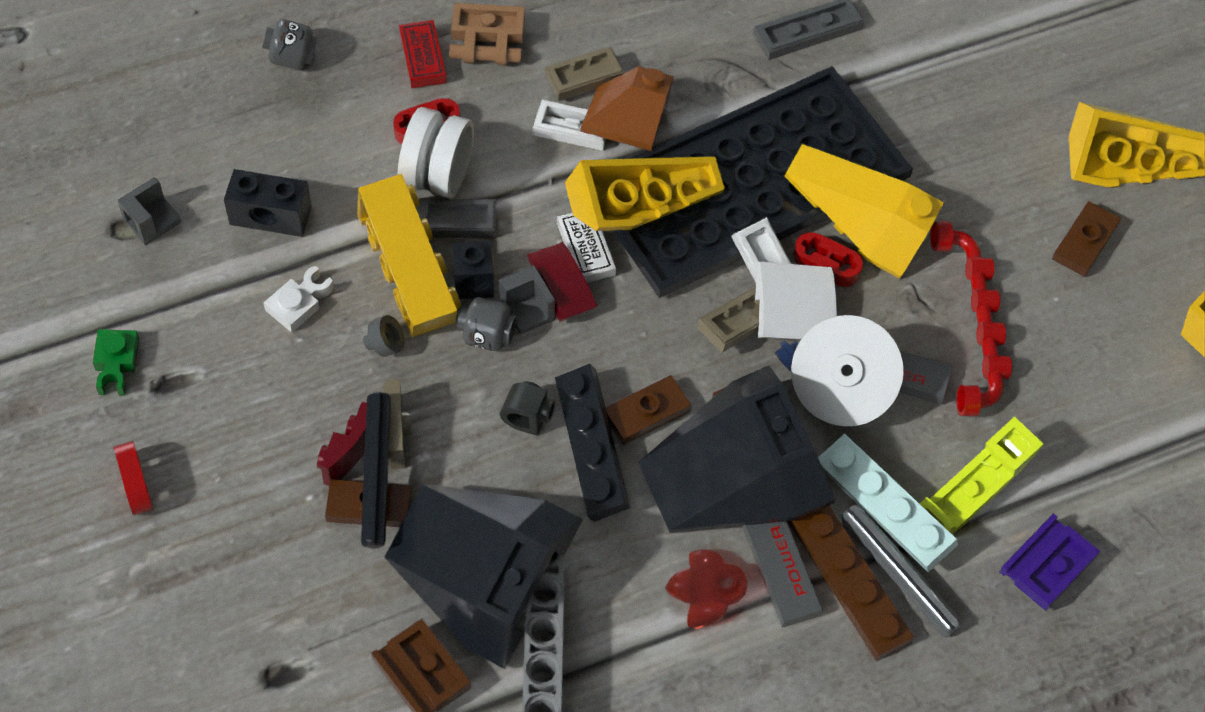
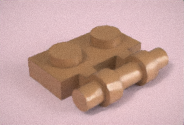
M454 3L451 39L464 40V45L450 44L449 58L463 59V63H475V60L495 61V65H507V62L521 63L522 49L508 48V43L522 44L525 7ZM476 41L496 42V47L476 46Z

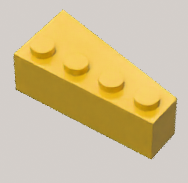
M401 173L359 187L357 216L361 225L366 224L369 234L368 241L373 252L378 250L382 252L379 255L382 272L389 284L393 282L396 284L397 288L393 289L394 299L413 338L455 323L457 309L461 308V304L454 286L448 287L443 275L447 273L441 253H434L429 242L433 240L430 225L426 218L420 219L416 207L419 206V200L415 188L412 184L406 185Z

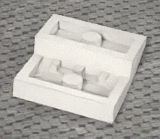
M757 262L755 300L760 301L758 338L800 341L816 324L837 316L832 267Z

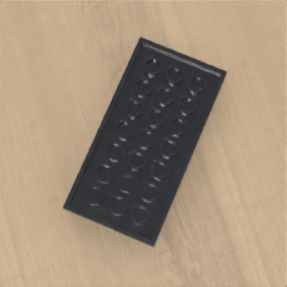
M833 66L653 147L651 151L647 150L629 158L715 157L725 188L720 194L631 230H613L659 298L742 259L731 236L765 218L770 222L777 238L781 240L828 217L820 208H815L785 177L802 144L901 181L911 177L913 171L911 165Z

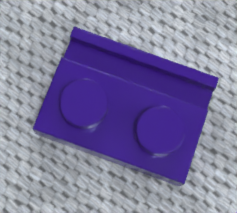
M1054 513L1009 558L999 572L1003 576H1009L1015 582L1014 585L1045 611L1096 559L1100 552L1069 525L1065 527L1057 520L1058 516Z

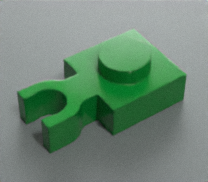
M98 329L93 357L95 371H102L97 377L96 389L98 395L105 394V386L108 383L117 382L116 389L118 394L125 396L126 383L123 371L135 372L139 345L137 330Z

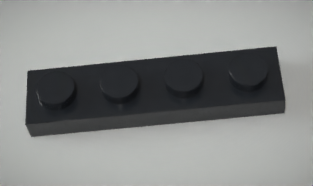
M587 364L555 377L588 517L595 522L631 508L596 369L591 364Z

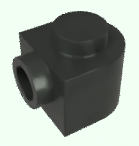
M533 382L515 383L511 386L499 415L508 426L538 436L543 422L549 423L553 416L555 401L548 399L546 389Z

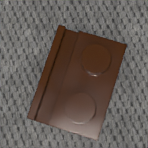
M422 618L387 641V645L383 648L371 652L373 661L412 712H438L471 689V681Z

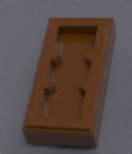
M1088 201L1054 252L1052 260L1085 277L1114 233L1121 218Z
M670 375L607 406L606 411L610 426L621 443L625 445L690 412L692 404L673 376Z
M330 479L325 512L326 522L362 525L363 482ZM388 484L386 527L401 526L410 509L411 485Z

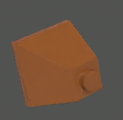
M637 67L598 86L581 125L580 132L651 151L666 112L674 76L654 68Z

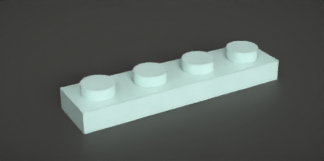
M846 434L841 436L818 457L823 471L927 572L933 569L958 546L957 539Z

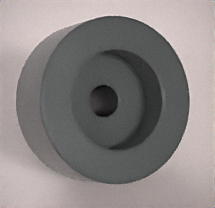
M385 315L369 323L368 335L364 336L363 342L368 350L374 349L380 356L387 357L403 349L405 337L399 322L394 317Z

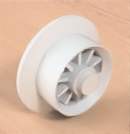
M835 316L816 324L800 340L792 359V382L799 400L815 417L837 426H858L878 418L893 404L903 381V361L894 339L877 323L859 316Z

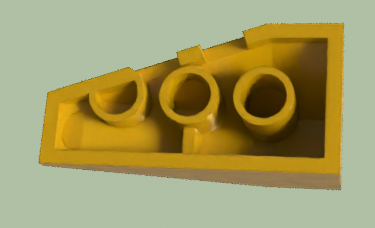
M1083 102L1078 103L1069 133L1071 179L1103 187H1115L1125 183H1149L1152 180L1183 179L1205 176L1204 132Z
M804 144L801 145L785 174V177L815 208H820L835 223L833 227L841 235L844 233L859 248L857 252L866 261L898 279L903 275L922 244L944 203L912 184Z
M715 157L580 160L565 181L573 216L595 231L631 230L720 194L725 189Z

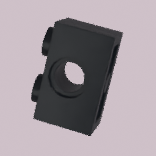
M233 169L224 197L229 225L303 237L312 207L308 181Z

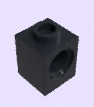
M491 241L453 243L455 290L459 300L475 299L477 297L494 298Z

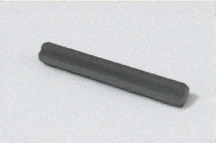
M855 504L847 509L842 517V522L943 637H948L955 633L962 623L955 612L860 505Z

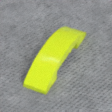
M1014 416L985 443V448L930 499L926 497L919 504L953 535L993 500L1034 458L1044 444Z

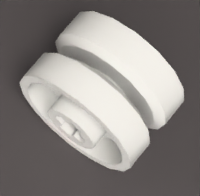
M425 107L418 108L407 127L399 156L397 174L402 173L406 185L412 184L416 191H420L429 184L430 192L434 196L449 200L455 198L465 178L474 140V123L472 120L453 115L444 123L440 111Z

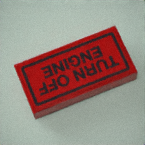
M434 20L399 25V34L411 88L447 83Z

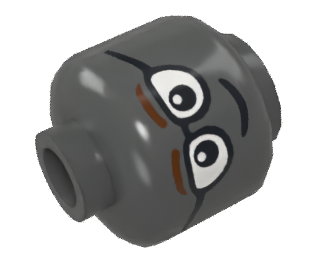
M280 19L276 23L275 29L267 27L262 48L269 50L268 59L271 63L300 70L304 67L305 63L311 65L318 37L312 36V29L308 25Z
M477 297L471 302L469 307L463 306L461 308L457 329L463 330L464 342L467 345L489 351H499L504 345L511 344L516 328L517 316L512 315L511 307L507 303Z

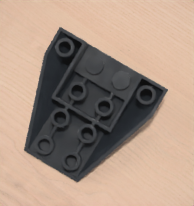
M769 365L732 381L639 461V465L669 533L796 520L835 503L816 451L783 383Z
M423 484L384 558L467 650L506 669L524 634L523 630L516 627L554 552L562 556L565 555L583 519L547 500Z

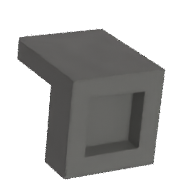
M155 177L117 200L124 222L144 245H147L181 223L180 215L164 198L161 184Z
M534 265L499 280L500 301L507 303L511 307L512 315L517 316L516 328L519 333L524 334L555 320L554 297Z

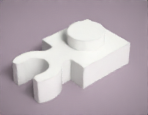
M313 266L305 272L304 281L300 285L290 279L264 302L265 311L293 333L320 309L316 298H324L332 293L334 289L333 280L329 277L322 284L313 283L320 277L319 268Z

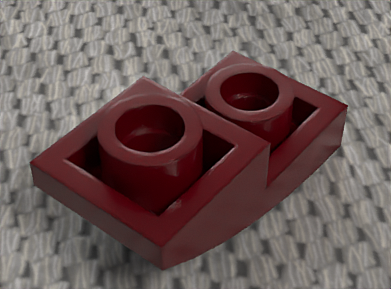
M563 242L527 255L531 266H535L554 297L555 313L559 322L587 313L598 307L580 268Z
M361 402L357 415L349 417L345 435L333 432L329 445L321 447L317 459V468L321 469L324 485L329 486L330 479L341 480L365 453L367 403Z

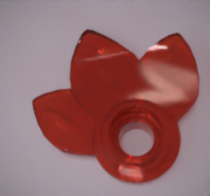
M708 549L690 552V568L675 573L665 586V590L669 595L679 601L690 604L687 616L689 628H704L719 622L724 617L728 605L739 602L745 596L748 589V580L743 570L736 565L725 564L718 553ZM726 578L733 579L730 587H720L722 580Z

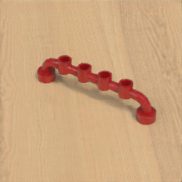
M934 221L930 231L931 249L933 251L949 252L954 244L960 246L965 251L967 258L965 274L967 280L971 282V309L973 312H976L978 323L976 339L977 343L982 346V374L988 381V389L986 392L981 393L977 385H960L957 391L956 405L960 416L977 417L982 408L991 407L1000 400L1004 391L1003 379H1009L1012 373L1010 356H999L998 346H1002L1005 343L1004 323L993 322L992 313H997L999 310L1000 294L998 290H988L986 280H992L994 261L992 258H982L978 243L967 233L954 230L951 222Z

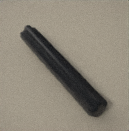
M373 392L367 396L361 544L363 547L379 549L386 544L391 397L389 394L382 392Z

